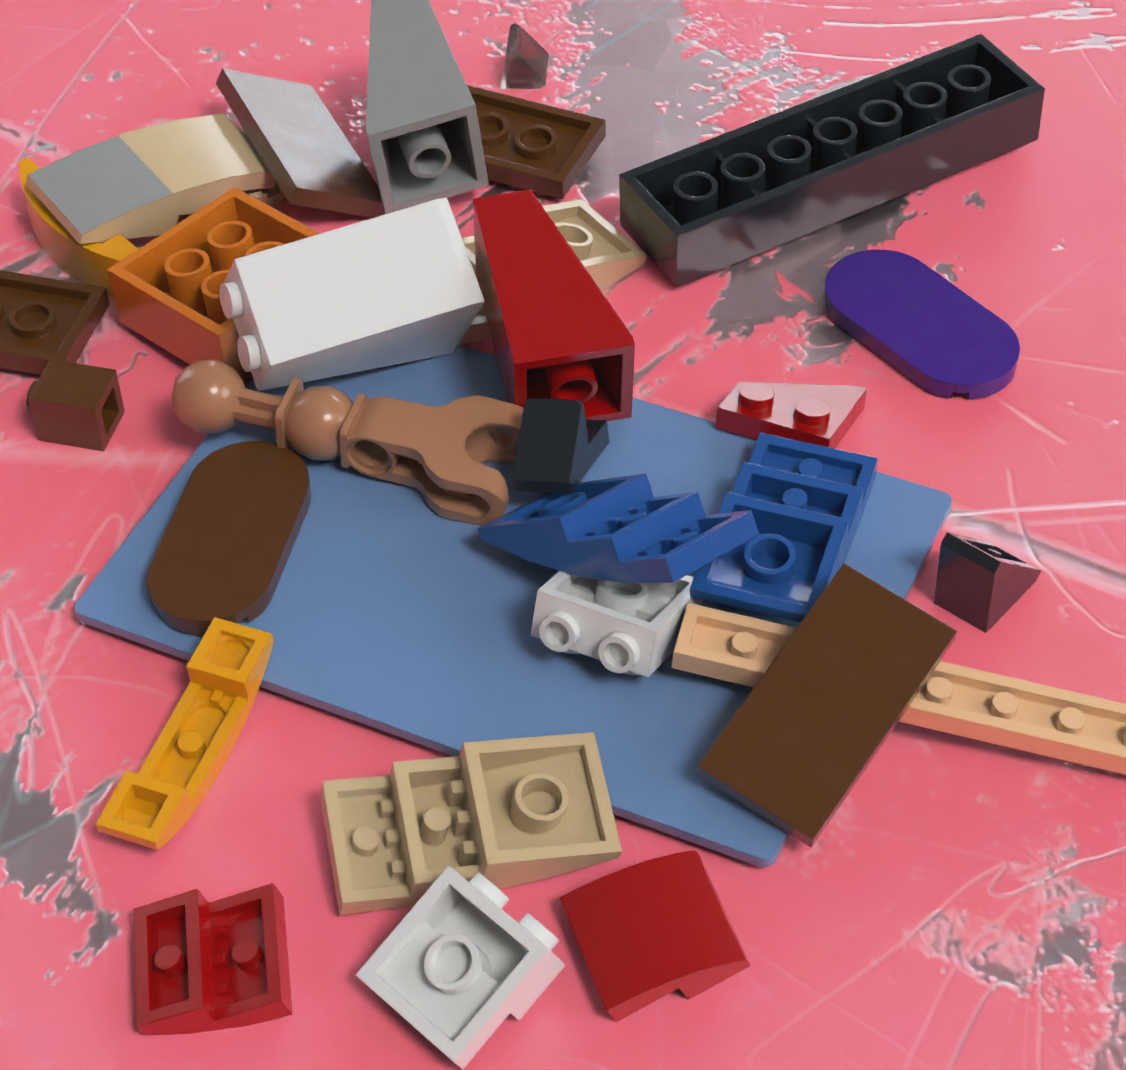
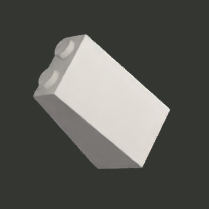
M447 197L234 259L225 282L220 286L222 310L228 319L233 318L239 335L237 351L241 366L244 371H251L257 391L288 386L294 377L303 379V382L452 354L485 303Z

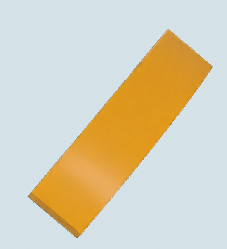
M28 157L19 161V176L30 223L43 250L72 278L82 284L105 287L107 295L114 298L107 269L138 250V248L121 234L103 243L79 244L26 185L28 174L41 168Z
M214 617L186 665L190 679L188 687L139 772L135 773L126 770L95 823L97 831L159 850L184 826L214 784L244 727L274 644L272 633Z

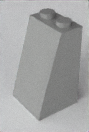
M371 0L366 132L385 214L489 186L476 105L429 0Z

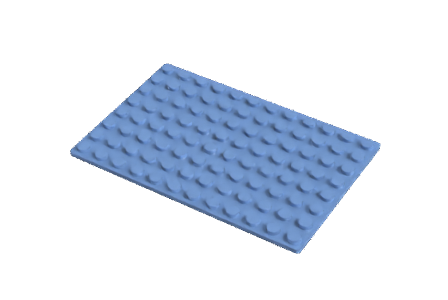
M463 345L456 346L452 354L303 382L304 390L314 386H332L347 394L353 403L358 393L366 394L367 398L377 396L390 397L434 407L447 405L456 399L474 395L486 396L507 402L496 355ZM252 378L245 388L257 391L254 379ZM289 385L259 392L284 397ZM633 397L632 417L607 421L609 443L581 482L646 473L654 497L698 491L705 515L718 514L725 493H732L743 461L749 463L757 440L715 428L716 422ZM237 421L233 427L222 433L208 434L77 600L74 606L77 619L82 623L189 661L203 636L180 632L171 628L161 619L160 612L153 607L147 587V573L150 563L195 467L209 454L231 444L246 441H264L277 444L276 430ZM496 428L498 430L505 431L509 434H513L505 429ZM291 445L290 450L303 460L308 469L312 494L311 503L269 605L261 615L249 623L247 617L240 622H236L237 624L273 634L274 644L260 687L454 757L460 755L462 745L465 742L594 732L613 814L760 867L772 866L777 861L790 834L697 775L698 764L754 687L671 668L673 652L649 677H645L643 675L611 672L604 667L600 660L584 654H569L549 649L541 639L530 635L537 590L559 570L529 562L481 540L477 528L482 525L440 517L427 505L424 495L416 488L371 477L358 472L353 467L349 469L341 467V456L334 460L313 461L297 453ZM482 463L498 470L506 480L509 501L504 514L546 494L545 492L513 491L512 474L514 463ZM877 472L862 518L844 563L907 600L951 511V496L937 489ZM696 570L688 574V576L694 577ZM703 600L701 606L796 628L801 623ZM680 626V627L678 628V630H677V636H676L675 645H676V642H677V638H678V635H679V631H680L681 626Z

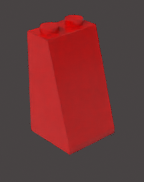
M532 190L498 193L492 196L473 198L476 277L485 300L483 306L507 402L524 408L526 401L530 398L579 400L584 404L585 417L588 420L612 421L632 417L635 356L633 336Z

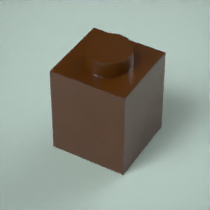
M50 359L39 380L34 381L30 385L27 393L26 408L28 414L33 417L39 441L104 452L125 413L115 369Z

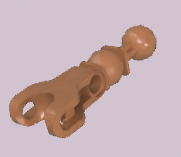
M218 359L197 360L187 366L175 378L171 395L173 408L183 425L200 434L222 433L233 427L237 421L275 429L277 447L290 449L292 445L297 453L313 461L334 460L341 456V467L348 469L353 467L362 474L416 488L424 495L427 505L440 517L484 525L502 516L509 501L506 480L498 470L482 463L515 462L523 408L516 404L486 396L474 395L456 399L447 405L434 407L390 397L377 396L367 398V395L358 393L353 403L347 394L332 386H314L304 390L303 379L297 377L292 379L284 397L246 389L236 369ZM496 428L505 429L513 434H509L505 431H501Z

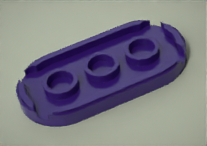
M865 250L842 258L829 270L825 280L824 293L826 297L825 305L830 318L924 390L948 398H952L953 392L968 393V399H976L1001 391L1013 380L1020 354V343L1014 330L1000 317L920 260L905 253L892 250Z

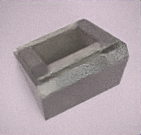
M516 22L509 27L500 89L540 90L546 86L549 53Z

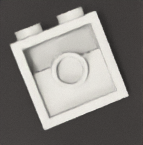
M558 571L537 590L530 636L541 639L546 647L555 652L584 654L598 659L611 672L649 677L674 651L677 630L682 625L688 603L701 605L703 599L690 597V586L694 577L688 575L674 583H622L576 576Z
M448 865L357 972L356 976L449 1059L464 1069L510 1013L518 1020L523 1017L563 969L565 964L551 951L560 940L539 921L526 913L518 923L502 910L510 899L488 879L477 872L470 881H467Z

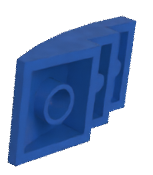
M760 432L749 463L743 461L732 493H725L718 514L752 510L759 535L697 569L690 586V597L802 622L846 560L877 474L878 458Z
M646 473L580 482L572 494L546 493L477 528L481 540L529 562L576 576L622 583H674L759 535L752 510L705 515L698 491L654 497Z

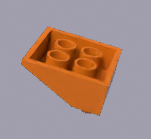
M234 187L107 269L120 321L190 365L197 360L218 359L235 368L244 381L252 373L251 371H244L241 366L237 351L239 335L233 318L228 319L221 307V284L225 282L234 259L320 233Z

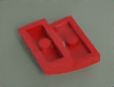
M696 850L674 853L626 867L560 897L604 1008L616 1022L677 989H680L688 999H691L751 966L705 865Z
M274 883L213 902H208L198 889H194L133 909L136 1026L142 1034L174 1035L201 1033L249 1026L293 1014L284 896Z

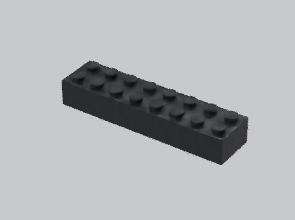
M979 34L619 174L620 226L676 287H679L1038 140L1045 88L984 35Z

